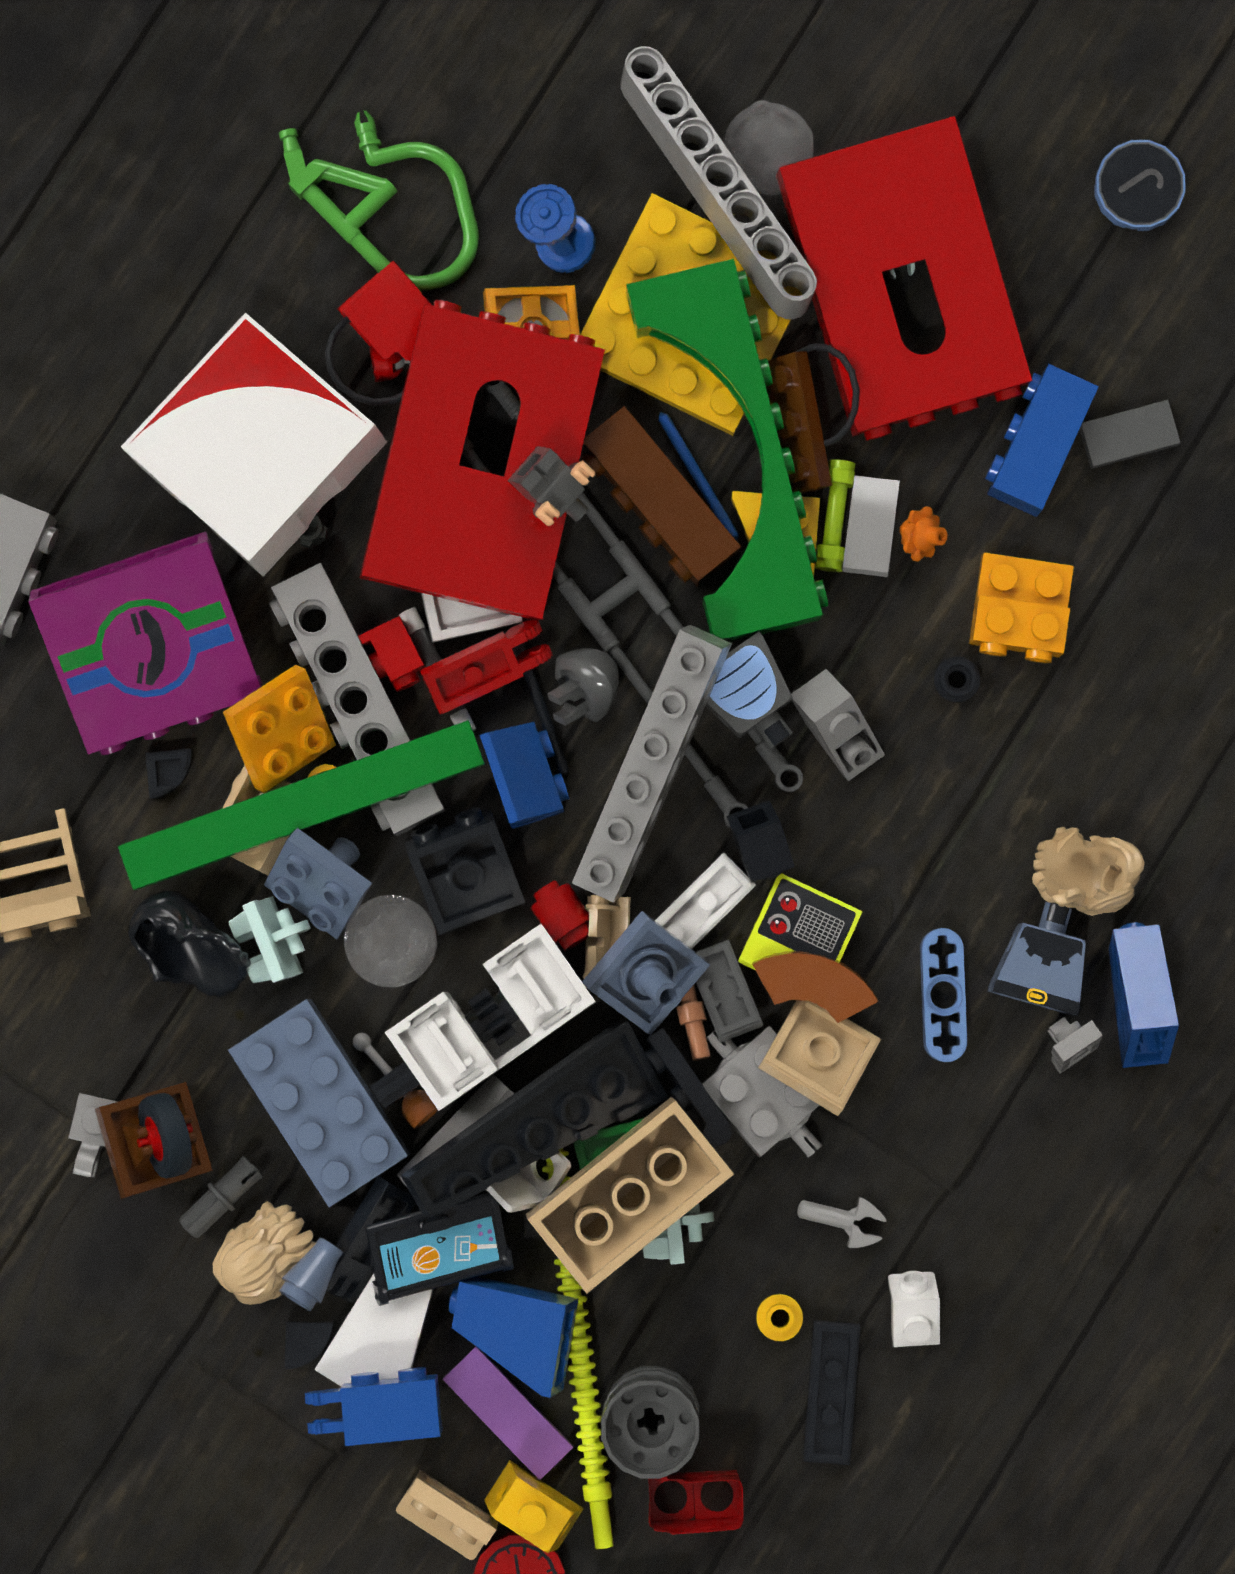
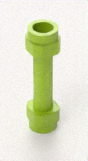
M828 460L832 486L829 487L823 543L817 546L815 569L826 572H842L845 548L841 547L847 490L853 487L855 463L846 460Z

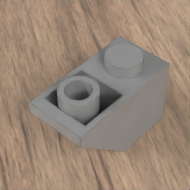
M827 669L791 694L792 701L805 724L847 781H850L885 755L852 695Z

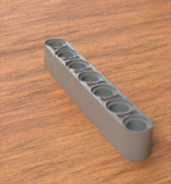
M641 46L634 48L628 53L623 68L621 91L771 309L784 319L801 317L806 313L817 287V279L813 270L665 58L656 49ZM644 72L648 74L651 78L642 79L637 77L634 73ZM659 108H670L674 110L676 114H665L661 112ZM694 143L701 148V150H690L686 148L683 144ZM712 178L722 180L726 184V186L717 187L711 184L708 180ZM733 215H745L752 222H739L733 217ZM768 250L777 258L773 260L766 259L758 251ZM784 287H795L802 295L792 296L784 290Z

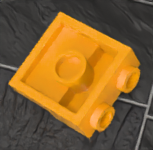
M983 553L981 555L969 644L980 646V653L992 656H1007V650L1025 652L1024 659L1033 662L1052 663L1053 657L1059 658L1064 654L1070 614L1068 604L1074 566Z

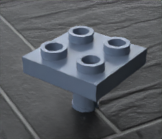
M297 828L286 840L264 886L270 889L278 900L290 904L309 918L310 922L317 929L325 931L335 939H338L348 927L372 883L350 867L360 857L359 849L352 841L342 837L337 838L333 846L327 850Z
M641 911L582 983L600 999L646 1033L652 1035L710 964L654 919Z

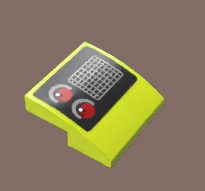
M781 873L773 883L738 962L755 970L752 965L754 961L775 953L787 951L809 952L840 962L862 911Z

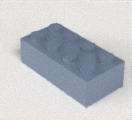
M312 999L302 1001L228 1050L328 1207H331L411 1154Z

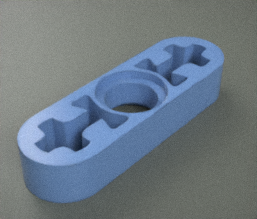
M939 928L927 933L920 944L923 1042L925 1050L930 1057L941 1062H951L960 1058L967 1047L964 947L957 933L947 928ZM938 936H944L946 944H953L954 953L947 954L945 962L946 969L955 966L956 977L948 974L929 977V967L939 969L938 955L930 954L929 951L930 945L937 943ZM941 981L950 983L956 990L954 1004L946 1009L935 1006L930 996L933 986ZM931 1013L939 1016L958 1014V1023L948 1021L949 1035L957 1036L958 1039L957 1045L950 1046L949 1054L943 1055L941 1047L933 1045V1037L941 1036L942 1031L941 1021L931 1023Z

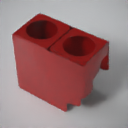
M393 260L337 309L343 317H348L351 321L349 324L369 346L374 347L383 359H389L395 352H398L406 361H410L422 309L425 304H432L422 295V292Z
M737 1470L672 1473L660 1479H649V1524L654 1531L669 1532L672 1535L739 1529L743 1524V1487ZM665 1481L680 1483L687 1493L685 1506L674 1514L662 1512L655 1504V1491ZM727 1481L733 1490V1500L728 1508L722 1511H711L704 1506L700 1495L701 1489L706 1482Z

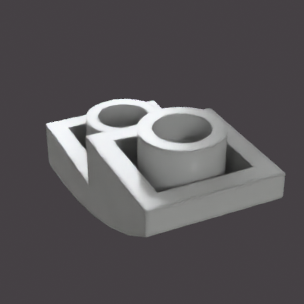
M854 475L842 572L888 577L900 481Z

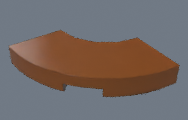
M787 951L763 957L752 963L774 1005L789 1000L811 1001L826 1009L834 1020L840 1023L879 1002L872 988L859 974L838 960L836 961L822 955L804 951Z

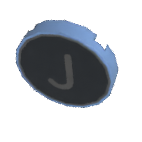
M1130 140L1114 147L1102 160L1095 177L1094 196L1101 212L1114 225L1124 229L1127 227L1137 229V231H1149L1165 224L1177 212L1185 194V173L1178 158L1165 146L1150 140Z

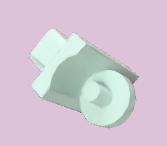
M273 896L262 900H253L242 905L244 911L230 920L229 926L234 938L239 943L253 938L256 939L261 954L249 959L251 965L248 974L251 981L257 983L272 980L275 983L302 974L303 970L296 954L305 951L299 934L311 929L308 920L294 923L289 908L279 911Z
M698 1203L643 1248L644 1258L669 1259L671 1265L685 1263L681 1225H687L689 1242L703 1241L701 1223L713 1222L714 1213L712 1211L700 1212Z

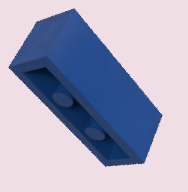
M1048 364L1042 375L1033 373L1032 381L1028 383L1022 398L1029 400V404L1023 416L1014 414L1004 435V439L1011 441L1004 457L996 454L985 477L986 480L992 482L987 495L1037 517L1045 506L1099 386L1051 364Z

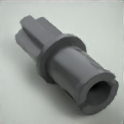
M243 1155L215 1184L210 1182L207 1185L209 1190L180 1217L181 1225L193 1237H200L228 1209L233 1212L236 1209L234 1204L264 1176Z

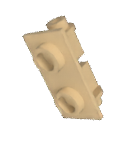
M598 895L587 896L585 909L589 913V934L585 944L584 979L630 925L631 897H620L613 903Z

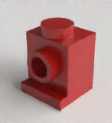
M400 616L358 636L365 650L374 646L376 651L369 654L368 657L379 679L388 676L396 692L405 690L421 681L418 674L425 666Z

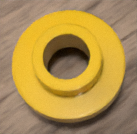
M774 1294L764 1299L759 1305L756 1314L757 1325L767 1338L774 1341H786L793 1338L801 1329L803 1313L799 1304L792 1297L785 1294ZM778 1309L785 1310L789 1315L788 1322L780 1327L775 1326L771 1322L773 1312Z

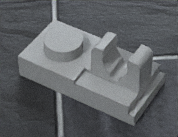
M1063 1017L1049 1027L1048 1033L1056 1043L1051 1051V1061L1059 1074L1098 1049L1103 1035L1092 1020L1081 1027L1078 1021L1069 1024L1066 1018Z

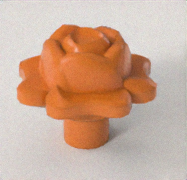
M928 506L923 507L920 511H910L908 519L900 526L899 532L902 537L901 544L903 545L904 552L911 553V559L916 562L924 557H933L935 546L944 545L947 540L948 534L946 529L939 527L940 517L933 515L932 508Z

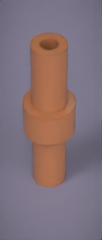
M694 984L681 999L680 1006L676 1007L680 1026H685L692 1060L696 1061L711 1056L703 1022L707 1020L703 1001H698Z

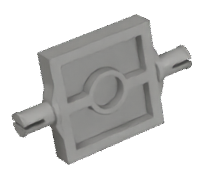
M768 1026L751 1042L739 1045L738 1047L731 1039L720 1043L714 1030L706 1038L722 1056L723 1060L720 1062L716 1072L702 1085L726 1120L758 1157L764 1155L778 1141L789 1137L797 1143L807 1157L814 1154V1150H818L823 1144L816 1139L804 1124L819 1104L758 1068L777 1035L774 1030Z

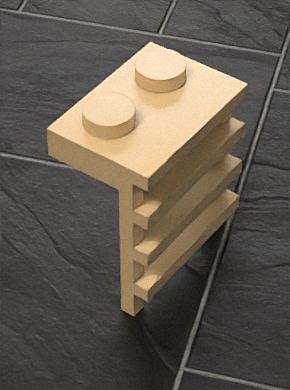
M65 808L55 810L58 829L0 842V853L62 839L65 853L63 856L0 870V881L63 866H68L71 882L5 898L0 897V937L4 938L5 943L31 938V930L49 926L50 932L77 927V919L91 916L85 898L84 883L81 880L78 867L79 860L72 840V829L69 827Z

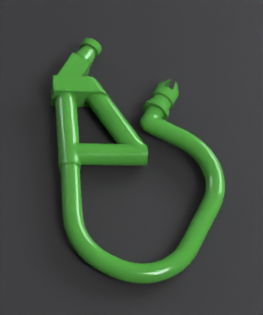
M364 111L368 122L361 123L360 112H358L354 125L360 140L359 149L364 151L367 164L378 166L408 158H423L437 164L448 176L463 231L461 251L456 260L440 272L424 276L406 275L421 292L439 289L452 284L469 269L475 259L479 244L477 221L462 169L447 152L428 143L406 142L379 149L381 140L377 138L374 118L367 111ZM289 128L280 131L279 137L283 141L284 157L290 177V182L288 183L290 189L300 200L304 198L379 273L390 262L362 234L359 228L398 192L397 189L386 178L324 160L315 159L306 166L302 150L297 141V130ZM324 179L366 191L370 194L350 213L345 215L317 185Z

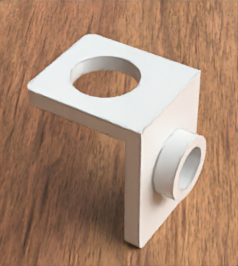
M559 1151L558 1154L550 1157L554 1171L548 1181L539 1176L536 1169L537 1161L521 1168L520 1173L502 1182H495L486 1190L507 1212L512 1213L534 1208L560 1186L571 1168V1163Z

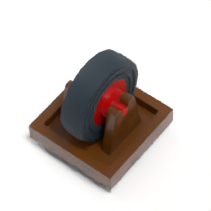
M186 1082L95 1109L121 1199L213 1171Z

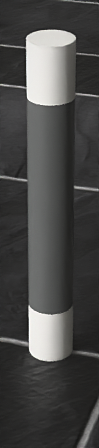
M416 607L402 612L399 616L424 666L427 667L442 660ZM464 704L448 712L454 725L469 720L472 730H476Z

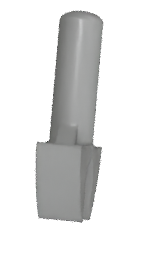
M858 1197L857 1206L849 1211L802 1200L798 1206L797 1214L799 1218L844 1229L849 1236L847 1242L849 1248L868 1246L883 1239L878 1235L864 1234L857 1225L853 1224L855 1220L860 1221L865 1217H872L873 1219L886 1222L883 1214L862 1197Z

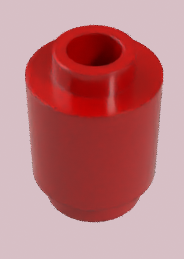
M554 880L533 894L537 902L530 907L554 943H559L564 952L588 938L589 913L569 883L559 886L557 881Z

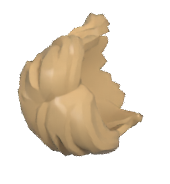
M1065 827L1057 828L1051 840H1045L1038 844V852L1035 853L1036 860H1034L1033 865L1037 873L1033 874L1032 880L1045 901L1049 903L1056 902L1060 907L1076 908L1084 914L1093 916L1117 912L1134 897V887L1140 879L1145 862L1141 852L1133 844L1115 837L1102 838L1100 836L1089 837L1091 841L1083 840V835L1079 833L1078 828L1066 829Z
M267 1201L262 1204L261 1209L256 1211L255 1216L249 1222L242 1223L235 1230L232 1229L227 1233L213 1261V1274L221 1286L234 1293L241 1303L253 1305L276 1299L281 1296L279 1290L285 1283L282 1277L316 1244L312 1241V1231L308 1230L300 1233L305 1222L302 1218L296 1219V1212L292 1211L291 1206L286 1204L274 1208Z

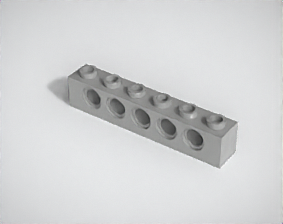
M319 563L271 587L277 599L269 602L281 627L290 624L297 640L289 644L301 667L310 664L317 678L311 684L321 708L330 705L337 719L330 726L341 748L344 749L350 746L357 760L370 756L363 749V740L367 734L373 731H380L386 734L388 744L385 750L409 742L410 739L322 564ZM311 610H321L326 614V623L317 632H308L302 626L303 617ZM332 650H340L347 657L345 667L337 673L326 672L322 666L324 656ZM357 690L365 693L367 705L363 711L357 714H349L344 711L343 699L349 692ZM432 784L371 806L382 830L384 831L391 827L396 836L446 812Z
M692 625L679 630L572 884L613 903L626 892L732 643Z

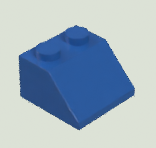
M530 722L480 735L512 829L564 812L561 802L570 798L562 774L559 773L552 776L547 758L555 756L547 730L537 732L535 723Z

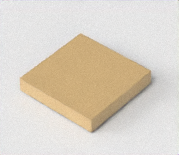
M796 1000L758 1068L838 1116L844 1109L881 1039L849 1019L837 1023L826 1009L811 1001Z

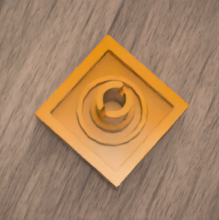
M294 665L223 711L253 786L263 793L336 746L305 668Z

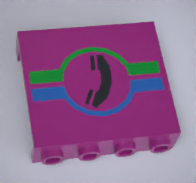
M207 531L30 592L29 604L88 754L100 751L101 755L117 752L127 745L126 741L141 736L145 740L161 737L170 731V726L187 721L188 725L205 722L214 716V711L233 706L263 686L260 675H257L216 566L213 557V547Z

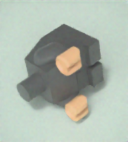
M537 446L508 479V482L526 499L535 504L533 515L547 526H551L554 523L553 519L561 517L565 512L575 521L580 520L586 514L588 507L578 497L585 490L582 485H587L590 482L588 478L590 476L593 478L595 471L583 460L567 466L552 449Z

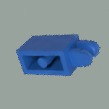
M425 1367L398 1370V1378L379 1380V1372L351 1375V1383H344L341 1388L305 1393V1403L309 1405L321 1406L328 1403L341 1402L343 1418L315 1419L307 1423L308 1434L311 1435L344 1432L345 1446L440 1437L443 1431L438 1375H427Z

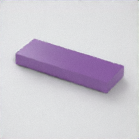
M475 1346L443 1377L448 1386L539 1480L573 1448V1445L478 1347Z

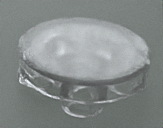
M766 100L757 101L740 112L730 123L724 138L725 146L760 195H776L781 193L776 179L779 167L813 157V133L804 119L794 110Z
M398 895L379 896L361 905L348 922L344 937L346 956L356 973L372 984L390 988L404 986L420 978L433 962L438 945L436 929L429 914L416 902Z

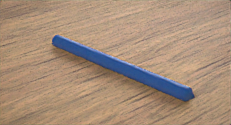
M660 412L658 420L710 509L734 539L738 541L739 534L671 418L668 414Z

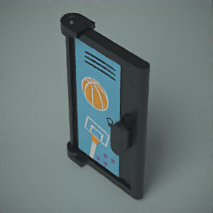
M489 1192L470 1197L432 1217L422 1215L421 1211L365 1225L375 1281H372L375 1299L379 1306L389 1304V1301L500 1270H503V1272L509 1271L514 1268L511 1250L506 1245L499 1203ZM423 1220H426V1221L422 1224V1228H420V1223H421Z

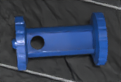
M541 184L529 189L520 198L515 215L517 227L528 241L536 244L538 256L548 268L560 273L574 272V270H579L590 261L592 254H594L596 247L594 231L583 217L577 216L575 203L566 190L554 184Z

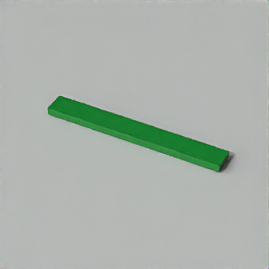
M467 720L118 846L132 889L136 891L289 836L297 828L301 831L481 767L485 763L471 724Z

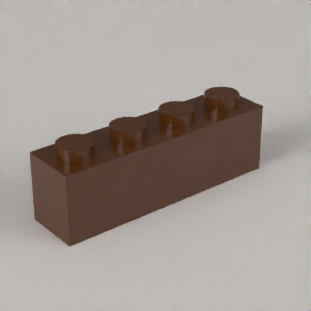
M625 406L584 438L582 449L585 454L581 456V459L595 471L596 478L604 474L613 485L614 489L610 491V494L625 513L632 509L642 520L643 524L639 526V529L654 548L661 544L671 555L672 559L668 561V564L683 583L690 579L696 587L700 586L739 554L741 548L739 543Z

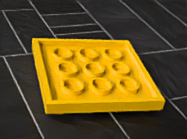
M652 193L580 335L594 339V347L605 349L600 371L733 436L744 415L738 402L723 383L693 357L653 337L644 336L637 338L627 300L626 284L734 259L737 272L744 269L712 222ZM768 250L758 251L766 259L773 260L777 258ZM746 273L751 297L745 298L744 301L748 316L756 314L762 341L755 342L759 360L765 358L771 360L792 319H784L778 316ZM784 287V290L792 296L802 295L795 287Z

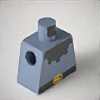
M1045 902L1039 927L1026 923L1018 924L990 981L987 992L1068 1015H1078L1086 944L1083 939L1065 935L1072 909L1065 906L1060 907L1055 903Z

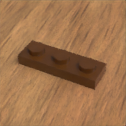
M807 351L793 352L768 360L773 385L767 386L766 389L770 404L778 402L784 429L778 430L777 433L781 448L789 447L795 473L788 475L792 492L800 491L801 494L830 487L832 482Z

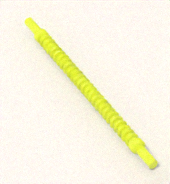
M563 1148L559 1149L565 1157L569 1155L568 1151L563 1150ZM550 1158L546 1159L547 1166L542 1168L543 1172L548 1173L547 1181L552 1177L554 1171ZM565 1176L560 1186L564 1184L567 1180H569L571 1177ZM555 1259L554 1264L560 1266V1272H557L555 1276L562 1280V1285L558 1286L557 1290L563 1292L565 1296L578 1298L569 1353L572 1364L567 1367V1370L574 1374V1378L569 1380V1384L575 1385V1391L571 1393V1397L577 1399V1404L572 1407V1410L579 1414V1418H576L574 1423L580 1425V1431L576 1433V1437L582 1439V1444L577 1447V1450L583 1452L584 1458H581L579 1463L585 1465L586 1468L581 1473V1477L587 1480V1484H584L582 1487L583 1498L590 1504L595 1549H605L614 1546L608 1499L612 1497L611 1483L605 1481V1476L609 1474V1470L603 1468V1463L608 1460V1457L602 1455L601 1449L605 1447L599 1439L601 1429L598 1428V1422H601L602 1416L596 1414V1409L600 1408L601 1404L595 1402L594 1396L599 1394V1390L593 1388V1382H596L598 1378L591 1374V1369L595 1368L596 1364L589 1360V1356L594 1354V1350L588 1349V1342L592 1341V1336L586 1334V1329L590 1328L591 1324L584 1320V1316L589 1314V1310L583 1309V1302L587 1301V1297L581 1295L582 1287L559 1259Z

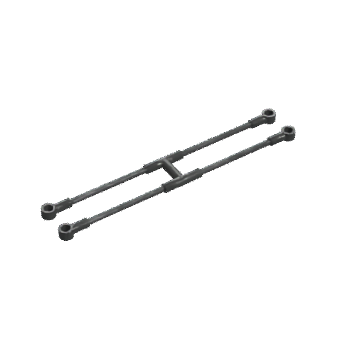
M500 381L496 385H488L486 383L482 386L484 391L495 396L511 419H518L520 400L508 383ZM466 435L462 456H465L473 469L490 473L473 450L475 445ZM582 492L578 499L588 507L586 515L611 547L609 552L620 564V567L623 568L627 577L590 602L574 579L568 578L557 562H555L552 576L559 584L558 590L569 602L601 648L604 649V652L611 654L648 704L653 692L618 646L619 640H617L616 636L606 625L602 616L639 591L655 614L662 616L676 637L679 630L684 627L669 608L671 604L639 560L636 559V556L633 555L627 544L617 538L585 493ZM756 728L749 731L748 734L757 745L755 749L761 754V757L775 775L777 788L785 793L797 791L803 782L801 770L794 765H790L776 746L770 749ZM689 743L685 756L704 780V787L724 813V822L730 829L726 817L730 811L735 808L745 810L748 807L745 804L738 803L720 777L713 775ZM785 771L794 772L797 776V784L793 787L784 786L780 779L781 774Z

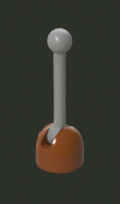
M358 1033L354 1036L353 1046L359 1051H364L384 1075L392 1071L390 1066L371 1046V1038L368 1034ZM412 1090L403 1096L402 1114L413 1130L422 1126L438 1111L425 1090Z

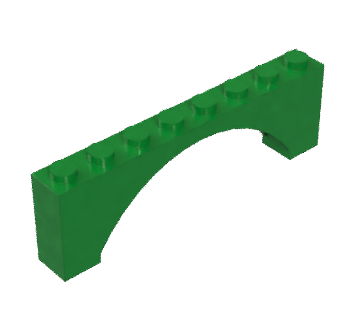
M734 259L626 284L627 300L637 338L650 336L670 344L693 357L711 371L730 391L742 408L752 428L759 450L762 468V498L759 517L746 551L731 575L715 594L703 597L702 603L710 634L732 642L749 638L758 631L761 634L819 621L823 615L821 608L828 607L827 595L823 581H814L810 564L817 562L816 551L811 535L803 537L799 519L806 518L805 507L800 491L792 492L788 475L795 473L794 463L789 447L781 448L777 431L784 429L783 419L778 402L770 404L766 387L773 385L772 375L767 358L759 360L755 342L762 341L756 314L748 316L744 299L751 297L745 270L737 272Z

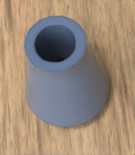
M319 1238L316 1244L282 1277L285 1283L279 1291L299 1306L311 1311L316 1302L322 1303L336 1264L343 1252L325 1239Z

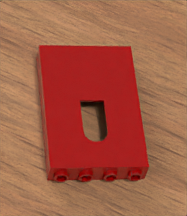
M955 116L779 167L776 179L797 249L813 270L817 279V287L812 301L825 345H831L843 353L856 373L860 394L858 412L850 429L852 437L864 433L866 441L891 434L890 425L908 421L909 428L935 421L934 412L951 408L953 415L979 408L977 400L994 395L996 402H1001L1023 394L1021 386L1031 382L1032 377ZM922 260L926 262L945 327V338L942 345L933 353L925 355L916 354L903 344L882 272ZM828 352L848 419L852 409L853 396L849 373L841 361Z
M435 300L434 306L425 304L422 309L359 578L539 621L543 618L567 513L565 512L559 518L555 517L553 525L547 526L533 515L535 504L526 499L508 482V479L537 446L552 449L567 466L579 462L605 349L594 347L595 340L586 336L569 334L568 340L550 336L551 329L542 325L524 323L523 328L505 324L506 317L480 311L479 316L475 317L460 313L462 308L460 305L448 301ZM490 381H503L510 384L517 391L520 399V410L504 476L459 465L476 393L480 387Z

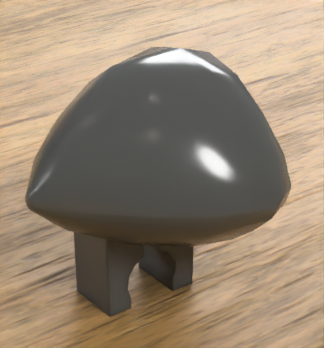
M584 648L571 650L557 657L555 678L559 687L549 692L548 697L550 701L562 705L564 703V706L560 711L553 713L554 720L565 726L581 716L598 722L608 713L619 689L617 664L609 654L597 649Z

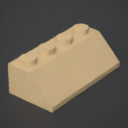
M670 1097L526 1213V1217L587 1294L732 1177L734 1173L676 1100Z

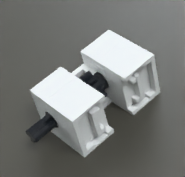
M542 924L529 931L483 964L500 990L493 997L485 988L468 1000L473 1010L464 1015L448 992H442L385 1032L405 1061L370 1085L374 1095L385 1109L419 1085L423 1087L438 1111L444 1109L595 1003L589 991Z

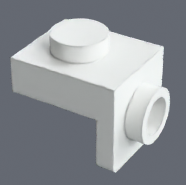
M920 1271L890 1274L888 1276V1285L891 1295L893 1347L940 1344V1298L935 1274L933 1272Z

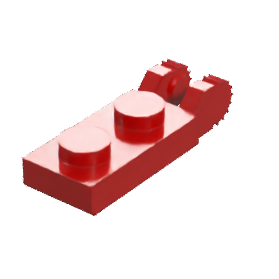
M531 619L511 627L505 634L502 631L421 669L420 673L440 714L449 712L523 677L524 672L548 661L553 655L547 644L527 649L517 657H515L512 648L540 634L542 628L539 621Z

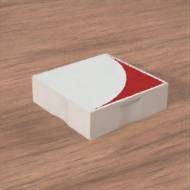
M245 313L127 439L121 448L137 465L181 504L186 505L221 540L264 577L308 529L321 507L336 494L344 490L384 447L387 441L372 421Z

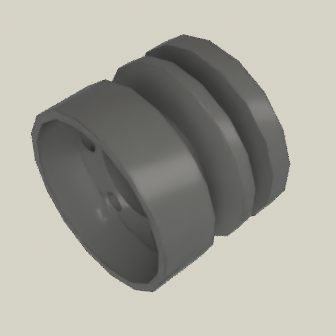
M640 1366L625 1372L611 1386L603 1406L601 1440L608 1457L622 1471L640 1479H660L679 1471L692 1458L699 1441V1402L692 1386L679 1373L663 1366ZM646 1408H653L655 1415H661L658 1417V1425L650 1426L647 1419H641L644 1417Z

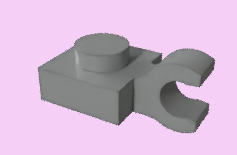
M79 1093L68 1138L82 1141L75 1160L73 1174L96 1177L102 1146H106L95 1109L118 1101Z

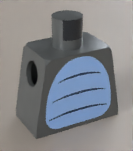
M760 631L728 653L706 707L736 737L741 738L756 728L769 748L772 749L793 734L778 713L793 698Z

